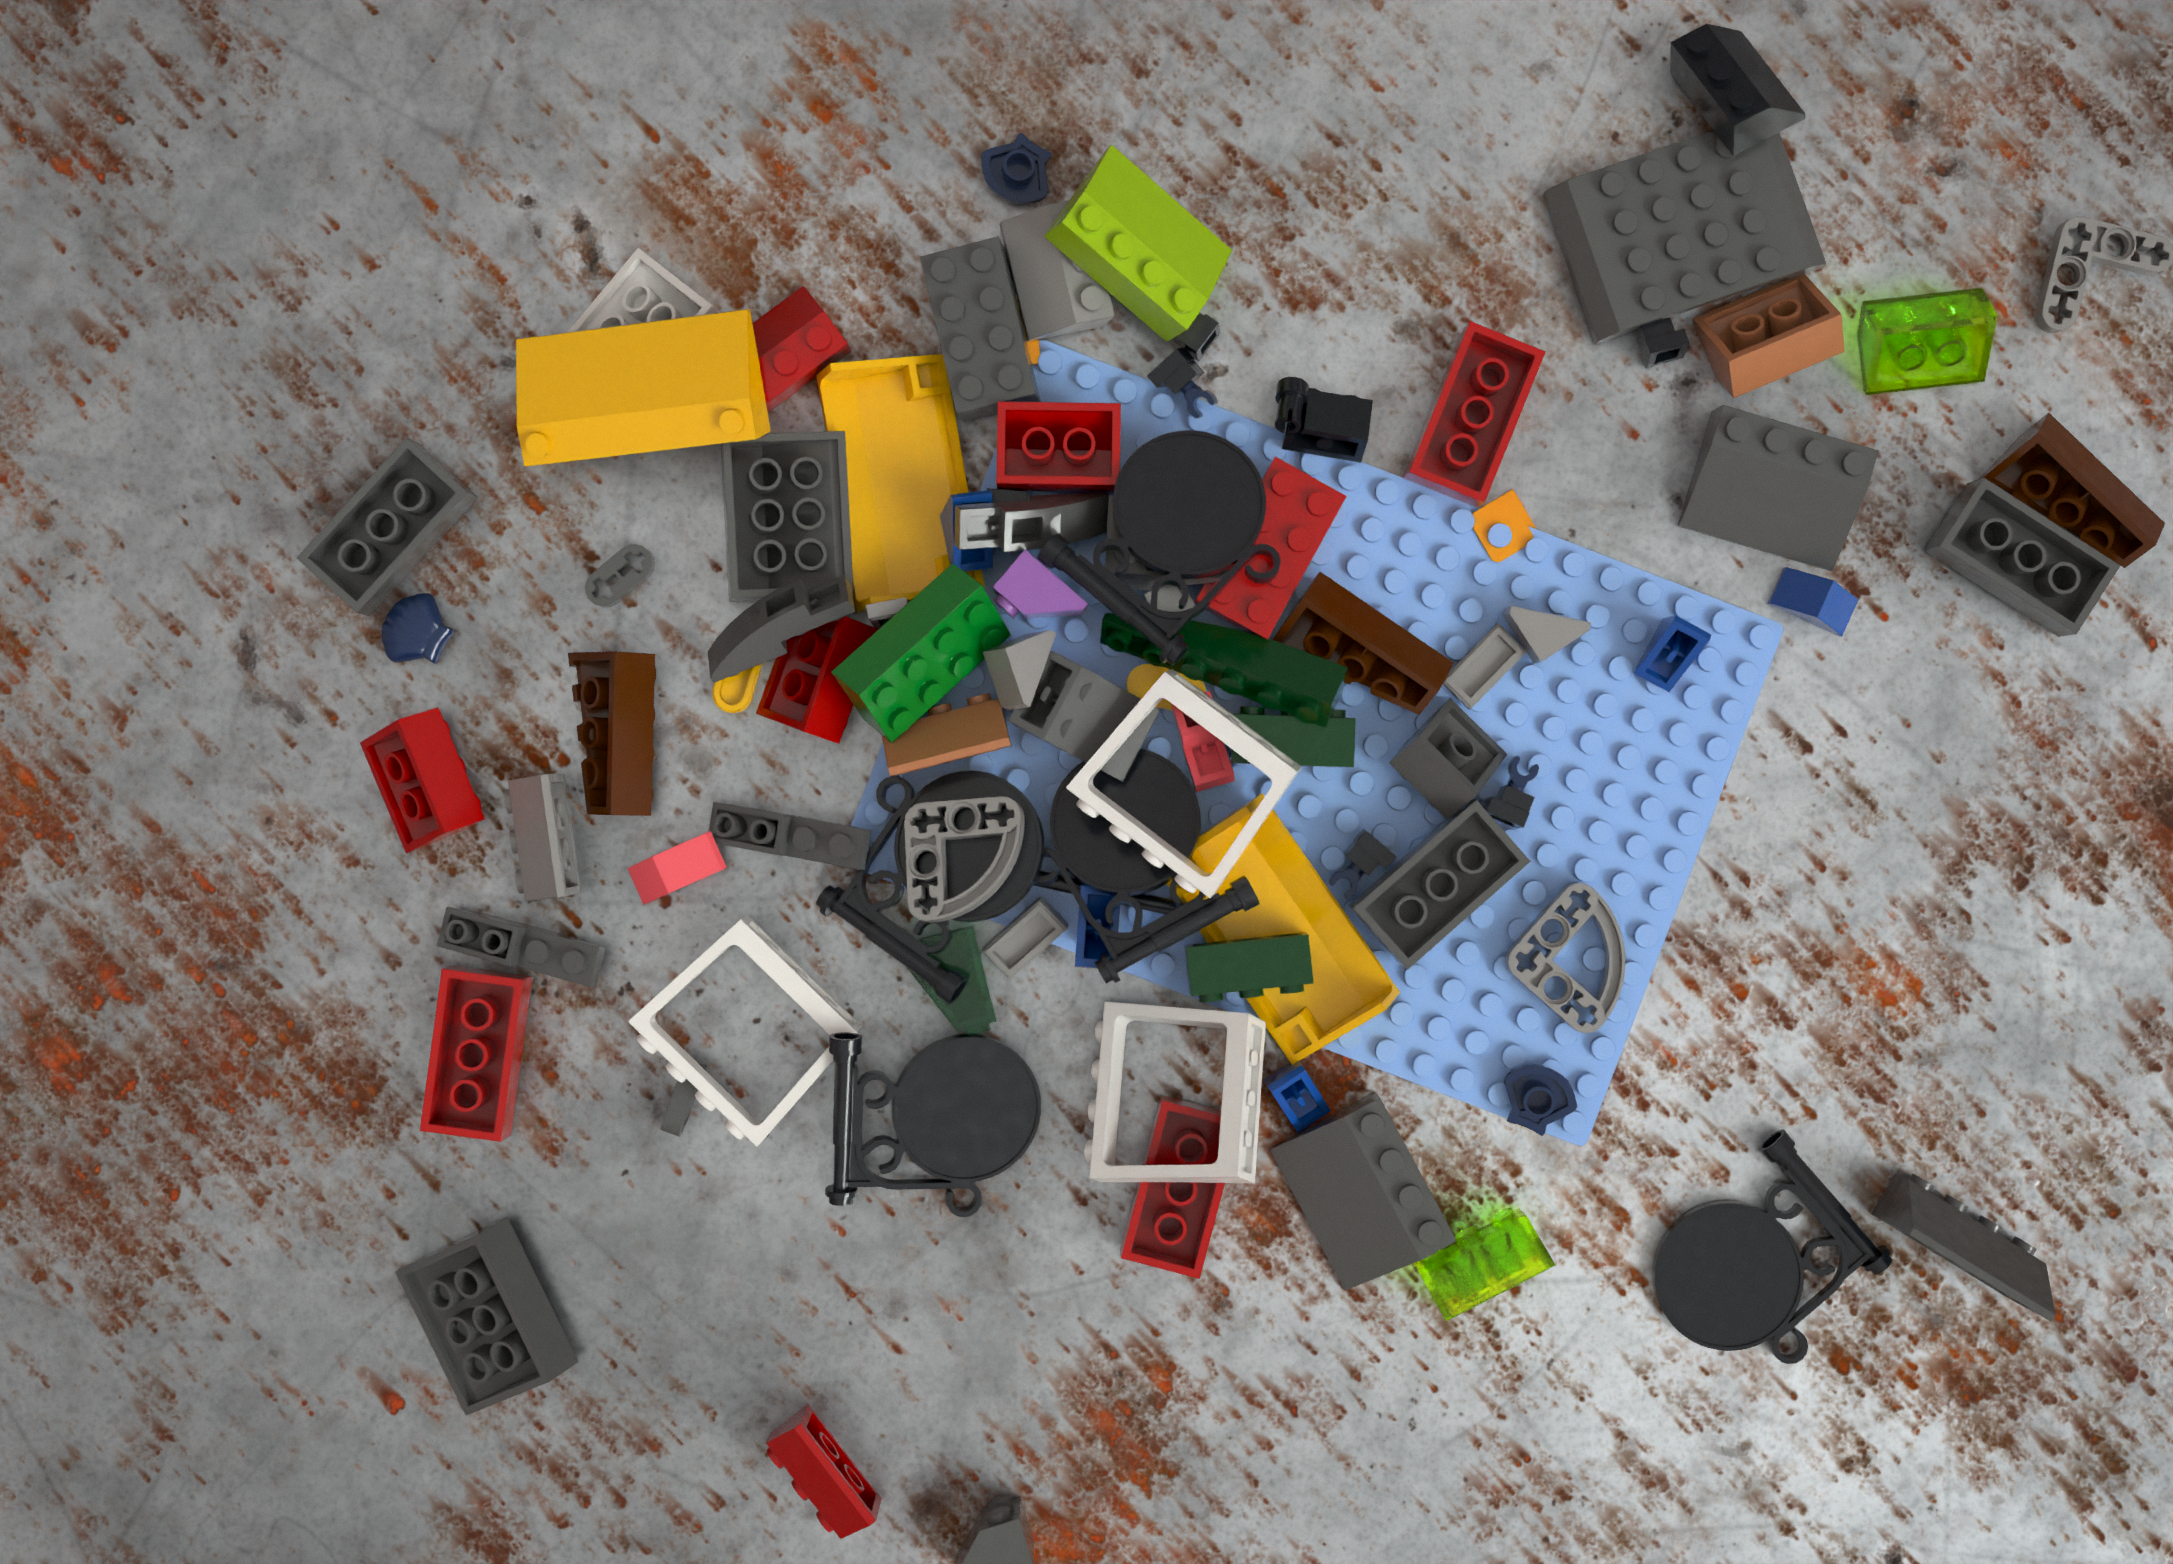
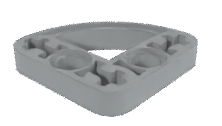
M999 796L924 802L915 804L908 810L904 821L907 900L909 911L915 918L933 923L962 916L982 905L1002 886L1017 861L1023 842L1025 815L1019 803L1009 797ZM1005 805L1009 811L1014 812V818H1009L1007 826L1003 827V824L998 820H985L981 807L986 806L985 812L989 815L1001 813L1002 806ZM963 808L972 809L975 815L974 824L967 830H958L954 823L956 813ZM943 809H946L945 817L942 814ZM923 812H926L927 816L933 819L944 818L948 831L943 832L944 826L941 824H930L927 826V832L923 833V829L915 826L916 820H921ZM984 820L988 826L987 829H983ZM1002 836L999 850L985 874L969 889L948 899L946 840ZM923 852H933L937 860L935 869L931 873L921 874L916 867L918 856ZM917 880L925 882L938 881L937 886L929 885L930 897L938 901L937 906L930 908V914H927L925 909L919 907V901L926 899V887L922 885L917 886Z
M1573 882L1560 890L1509 948L1505 956V964L1508 971L1570 1027L1581 1033H1591L1598 1030L1604 1024L1619 998L1625 974V949L1619 925L1604 899L1591 886ZM1584 891L1586 896L1583 900L1587 906L1585 909L1576 907L1570 912L1568 916L1575 919L1572 925H1570L1565 917L1555 913V909L1559 906L1562 911H1566L1573 902L1569 897L1572 892L1580 894ZM1591 916L1600 930L1605 951L1604 976L1596 999L1553 961V958ZM1550 919L1557 920L1562 927L1560 938L1554 942L1545 941L1540 932L1543 923ZM1533 936L1537 944L1547 948L1548 952L1543 955L1541 951L1537 950L1530 958V961L1534 964L1530 970L1523 967L1518 971L1516 967L1519 961L1516 955L1519 952L1528 954L1533 949L1534 945L1528 943V940ZM1553 976L1561 977L1566 986L1564 994L1557 999L1548 998L1544 992L1545 982ZM1575 990L1579 993L1578 996L1573 998L1575 1002L1585 1008L1590 1005L1593 1007L1590 1014L1594 1019L1590 1023L1582 1021L1578 1024L1577 1020L1580 1015L1571 1006L1567 1005L1564 1012L1560 1009L1561 1006L1571 1000Z

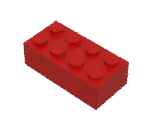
M1470 321L1462 330L1403 478L1476 508L1484 504L1546 351Z
M1277 457L1273 459L1262 478L1266 495V512L1263 527L1254 545L1267 544L1275 548L1281 559L1279 572L1276 578L1268 583L1260 584L1249 580L1244 574L1246 565H1250L1258 573H1266L1273 568V562L1266 555H1256L1205 609L1241 630L1265 639L1269 638L1347 497ZM1218 582L1204 583L1194 604L1197 605Z
M455 965L441 970L420 1131L502 1142L511 1136L533 976Z
M1160 1095L1142 1165H1203L1215 1163L1218 1158L1221 1110ZM1137 1182L1120 1247L1121 1258L1200 1279L1225 1183Z

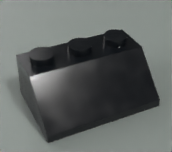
M1705 24L1671 42L1670 73L1733 156L1805 119V112L1742 31Z

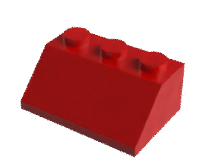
M804 286L752 323L768 413L817 378L816 375L830 363H837L852 352L846 340Z
M998 401L997 489L1015 491L1114 492L1120 473L1121 403Z
M844 616L840 620L831 621L809 630L803 635L787 639L788 653L775 659L756 714L839 744L848 724L853 703L832 674V671L879 629Z
M438 707L398 719L360 742L406 854L461 832L485 820L481 810L480 799L472 789L466 774L464 761L456 751L450 736L449 725L443 719Z
M809 1404L770 1433L766 1442L769 1447L767 1449L768 1456L779 1469L785 1467L793 1478L791 1483L796 1493L804 1501L810 1499L817 1508L816 1516L826 1531L831 1533L834 1530L838 1537L842 1539L870 1526L876 1521L882 1498Z

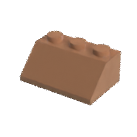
M1805 274L1786 281L1782 280L1693 318L1694 327L1714 375L1733 398L1845 352L1842 314Z
M990 693L967 698V707L952 710L951 703L931 707L928 710L929 716L918 719L893 743H890L882 736L889 775L898 776L1011 747L1012 744L999 699L992 700Z

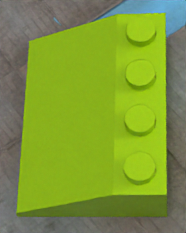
M1112 144L1105 150L1044 235L1048 241L1166 342L1188 330L1208 301L1232 252V249Z

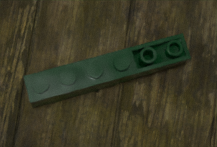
M1105 613L1102 618L1100 643L1109 646L1112 650L1139 657L1154 666L1173 669L1189 679L1206 682L1221 688L1229 694H1238L1259 702L1266 708L1278 709L1294 715L1307 723H1315L1326 727L1343 691L1348 667L1269 638L1265 639L1237 629L1191 620L1179 633L1185 637L1184 643L1189 648L1183 657L1172 666L1168 661L1166 663L1161 662L1159 656L1162 651L1130 624L1124 623L1113 613Z

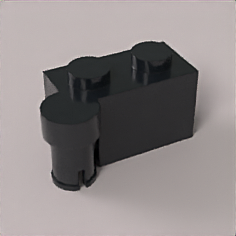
M1285 377L1279 380L1275 396L1278 403L1275 428L1284 433L1282 449L1361 463L1369 437L1373 400L1359 398L1355 395L1322 392L1309 388L1306 381L1297 377Z

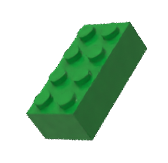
M952 563L832 671V674L864 721L890 743H893L985 659L984 651L1001 645L1011 634L983 586Z

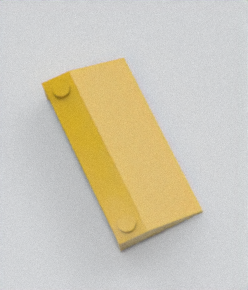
M750 309L516 339L517 431L524 467L755 440L771 432Z
M943 354L830 363L816 377L825 430L845 431L853 595L856 612H867L866 605L904 597L910 602L950 566L940 515L950 495L969 493L952 393ZM982 569L965 571L985 589Z
M1263 793L1201 833L1195 852L1190 860L1205 872H1214L1265 797ZM1273 809L1216 892L1220 895L1224 894V891L1230 888L1231 882L1244 875L1252 886L1260 904L1246 912L1243 909L1238 912L1233 911L1199 931L1207 942L1302 932L1309 935L1313 984H1304L1303 992L1280 994L1279 987L1263 989L1264 996L1246 998L1259 1018L1266 1022V1028L1293 1065L1387 1010L1400 994V991ZM1180 885L1177 888V895L1182 902L1186 903L1196 898L1200 892L1197 889L1195 893H1191Z

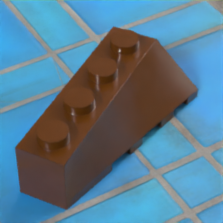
M2047 413L2020 435L1980 477V479L1986 478L2030 508L2046 516L2047 519L2058 526H2062L2076 534L2080 540L2123 568H2126L2157 544L2165 525L2163 520L2050 413Z
M1319 572L1272 639L1348 667L1345 683L1350 685L1351 682H1358L1370 688L1371 694L1418 715L1438 693L1454 662L1322 572Z
M617 651L568 653L569 667H576L578 684L572 686L573 701L581 703L583 722L577 725L578 741H581L582 745L586 748L587 758L581 762L587 814L651 816V803L653 801L652 763L654 760L653 723L655 720L654 682L656 680L655 654Z

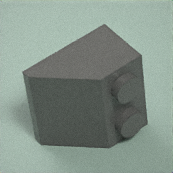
M1449 698L1403 745L1390 761V764L1428 800L1432 807L1437 809L1448 820L1480 792L1507 756V753Z
M1003 1495L988 1501V1506L981 1509L955 1557V1564H1034V1539L1021 1496L1011 1499L1010 1495Z

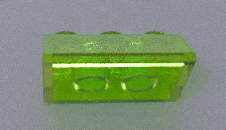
M1983 288L1862 301L1857 339L1865 395L1985 382L1998 314Z
M1512 1208L1503 1209L1491 1216V1223L1479 1229L1476 1226H1471L1458 1232L1455 1235L1457 1241L1413 1263L1434 1306L1445 1321L1556 1266L1527 1215L1519 1208L1515 1211Z

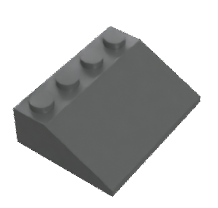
M1722 405L1711 411L1678 527L1833 571L1867 492L1879 450Z
M845 431L767 433L755 440L721 443L729 602L759 601L775 590L798 579L802 580L808 590L842 575L846 576L851 585L852 594H854Z
M1375 1092L1269 1148L1345 1291L1420 1261L1457 1241L1381 1098Z
M1912 1173L1911 1177L1907 1179L1899 1174L1894 1175L1871 1214L2005 1297L2049 1321L2053 1320L2056 1314L2047 1265L2033 1256L2037 1250L2035 1247L2014 1236L2011 1242L1999 1235L2003 1229L2002 1227L1980 1215L1977 1221L1965 1214L1969 1208L1968 1206L1947 1194L1943 1200L1933 1195L1931 1191L1934 1186Z
M508 1217L395 1271L465 1415L548 1383L579 1362Z

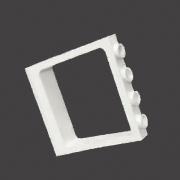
M1171 669L1161 675L1066 788L1080 798L1076 805L1083 812L1093 818L1100 814L1112 824L1109 830L1113 835L1126 843L1133 839L1145 849L1141 854L1147 861L1158 868H1162L1166 864L1177 873L1174 879L1182 888L1191 893H1195L1198 889L1211 898L1215 895L1302 767L1175 670ZM1163 698L1171 702L1266 774L1272 781L1270 790L1212 873L1202 870L1093 785L1095 775Z
M747 915L740 919L628 1022L640 1033L636 1039L646 1051L651 1054L659 1051L669 1061L666 1069L676 1080L683 1083L687 1079L698 1089L695 1097L701 1105L709 1111L717 1108L727 1118L724 1125L732 1135L740 1140L746 1136L758 1147L833 1061V1054L829 1053V1047L769 1116L760 1121L756 1120L657 1024L655 1020L657 1012L730 946L737 945L829 1035L840 1032L857 1033L862 1028V1025Z
M1104 1001L1103 1020H1098L1095 1026V1037L1097 1042L1101 1044L1100 1058L1093 1062L1091 1069L1093 1081L1097 1084L1096 1099H1092L1088 1106V1117L1090 1122L1094 1124L1093 1139L1086 1142L1084 1149L1085 1159L1090 1164L1089 1178L1099 1182L1255 1183L1266 1022L1249 1013ZM1145 1021L1227 1030L1218 1158L1215 1163L1203 1165H1115L1126 1027L1129 1022Z

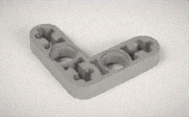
M2077 216L2065 221L2057 228L2054 235L2035 311L2037 325L2047 333H2058L2070 328L2075 323L2079 314L2091 262L2142 275H2155L2172 265L2173 244L2167 238L2088 217ZM2079 228L2078 235L2084 237V240L2074 246L2072 255L2063 256L2062 253L2065 254L2072 250L2074 238L2069 236L2068 232ZM2110 235L2117 236L2123 241L2124 251L2119 257L2110 255L2105 248L2106 239ZM2155 247V254L2160 256L2161 260L2151 264L2152 259L2148 255L2138 254L2134 257L2132 256L2135 250L2146 252ZM2062 264L2071 266L2075 271L2076 279L2071 286L2061 284L2057 278V270ZM2070 294L2071 297L2068 296L2060 301L2059 312L2065 314L2064 318L2055 323L2054 315L2049 313V309L2058 305L2060 295Z

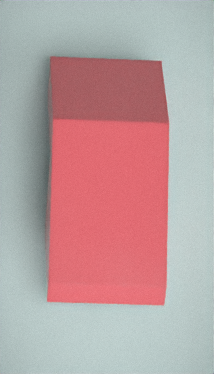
M1210 691L1204 692L1206 695L1212 698ZM1171 703L1185 760L1196 792L1235 781L1234 772L1224 743Z
M711 831L627 869L642 903L645 905L722 871L727 867Z

